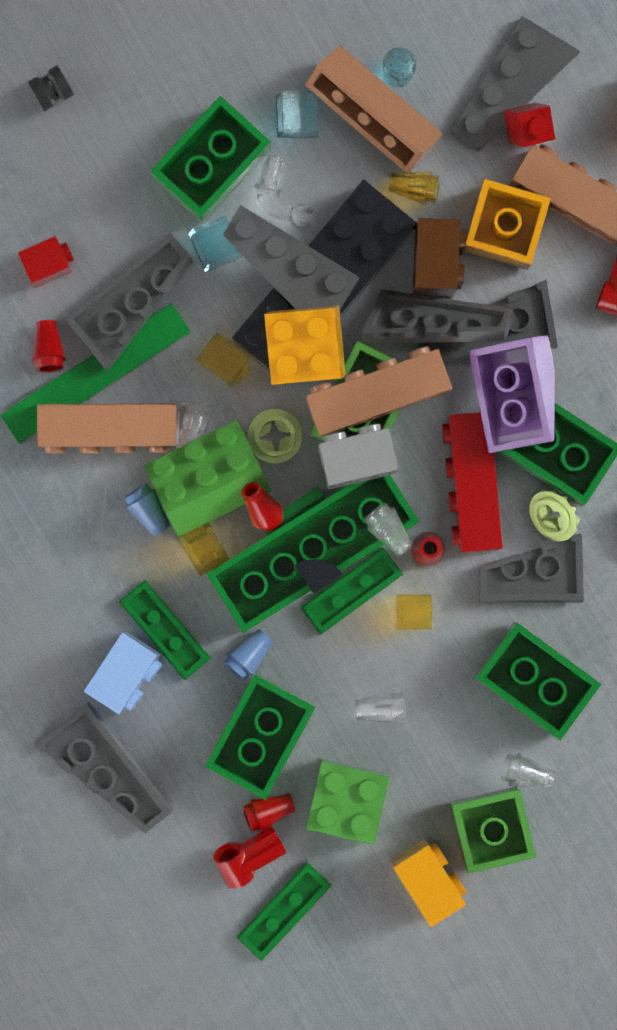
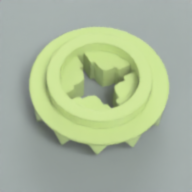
M269 409L258 414L251 422L248 429V443L253 453L264 462L279 464L291 459L298 452L302 443V429L297 419L289 412L281 409ZM271 422H275L278 432L290 433V436L280 439L279 451H275L272 441L260 440V437L270 434Z
M544 489L537 493L530 501L529 514L532 523L543 536L550 540L565 541L578 531L576 526L581 520L575 515L577 506H570L568 495L560 496L557 489L551 491ZM552 510H553V512H557V511H558V512L561 514V517H560V518H559L558 516H554V517H553V515L548 516V514H549Z

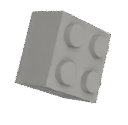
M374 424L359 428V435L346 438L345 432L324 436L325 443L319 444V453L327 488H337L396 474L398 466L389 428L381 430L380 424Z

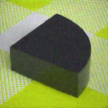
M310 559L294 565L313 594L342 575V572L337 567L323 560Z

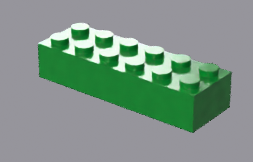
M391 475L350 484L206 575L241 631L245 633L311 591L294 565L297 563L318 559L333 564L342 572L420 521Z

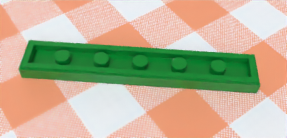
M171 303L148 319L108 372L96 357L91 355L0 416L18 444H21L37 434L38 404H83L189 335L191 331Z

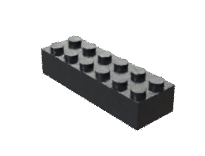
M364 179L308 245L360 277L340 310V319L411 235L417 224L416 221ZM275 288L269 292L232 337L235 345L269 373L270 367L264 314L270 311L294 309Z

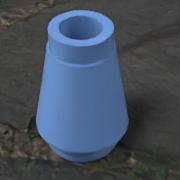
M147 483L124 497L128 504L126 508L150 531L152 536H156L170 526L155 489H150Z
M258 629L254 634L226 654L228 658L223 664L237 678L244 681L248 676H253L273 642L265 633Z

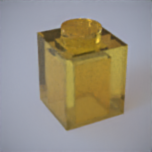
M217 332L196 358L199 365L229 388L233 382L239 385L251 370L247 366L250 362V357Z
M209 522L178 537L183 549L200 576L214 570L230 559Z
M395 595V629H432V595Z

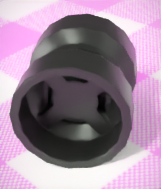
M58 65L49 69L46 76L42 78L35 77L28 81L44 112L54 107V103L59 99L66 100L74 95ZM48 81H51L57 94H54L50 85L48 84Z

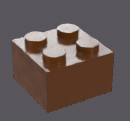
M418 218L415 227L412 294L453 298L457 289L461 290V286L464 284L465 265L458 264L459 256H462L463 250H465L466 230L460 229V220Z

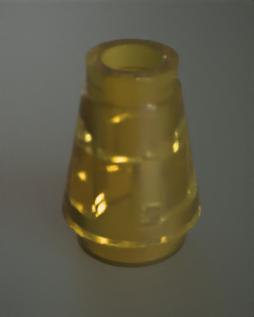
M432 171L410 172L409 174L406 172H392L388 191L427 205L428 202L436 203L440 188V176L433 175Z

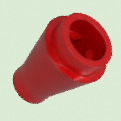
M41 320L36 322L32 363L36 364V370L39 372L62 370L66 356L58 334L56 321Z
M251 482L245 485L241 495L245 500L253 526L263 531H270L278 527L283 520L282 505L262 489L259 483Z
M424 532L413 540L411 554L417 563L423 566H433L442 560L445 554V545L437 534ZM426 542H431L432 545H435L436 549L432 555L426 554L423 550Z
M289 793L267 797L266 800L263 798L251 799L249 804L242 806L245 820L251 832L256 830L262 832L289 814L296 812L294 802Z

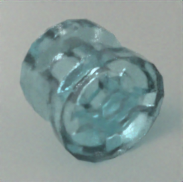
M405 48L390 50L383 59L382 75L384 80L394 87H403L413 80L416 70L414 54Z

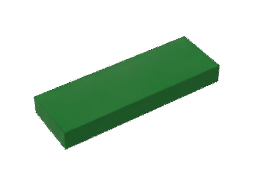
M383 547L300 608L321 635L404 574Z
M146 580L119 601L184 680L188 679L211 659Z
M306 861L236 938L262 962L329 890L332 884Z

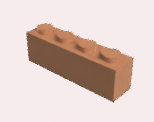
M341 45L317 65L305 84L307 88L407 174L431 152L443 135Z
M541 144L540 147L532 145L509 186L551 198L549 209L617 247V187L605 179L600 178L597 181L586 175L588 173L587 169L578 163L571 161L567 164L558 159V153L546 145Z
M428 346L410 352V359L397 363L396 358L389 359L376 365L378 371L364 375L363 370H359L343 377L344 383L331 387L330 382H325L310 388L312 394L306 396V401L319 438L450 392L453 388L439 349L430 352Z
M38 404V447H45V453H66V447H80V453H100V447H114V453H134L135 446H149V452L166 453L169 452V446H177L176 404Z

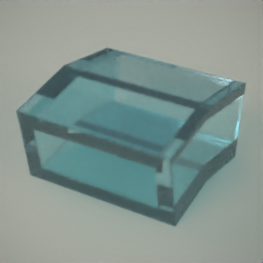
M282 91L276 95L277 138H318V104L316 94L312 91Z
M226 215L194 227L188 233L205 272L243 257L222 235L229 225Z

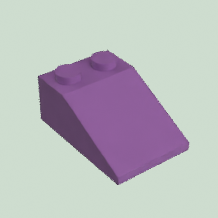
M548 335L469 350L488 453L554 441L555 368Z

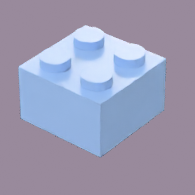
M122 632L84 692L117 714L123 713L125 709L130 712L135 708L143 695L139 688L144 680L152 681L161 668L162 663L157 661L161 654L130 633Z

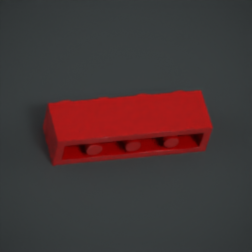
M481 412L449 415L447 423L442 424L443 444L450 445L451 457L445 458L446 478H453L454 491L448 492L449 511L456 512L457 526H451L453 547L459 546V553L503 549L494 452L488 453Z

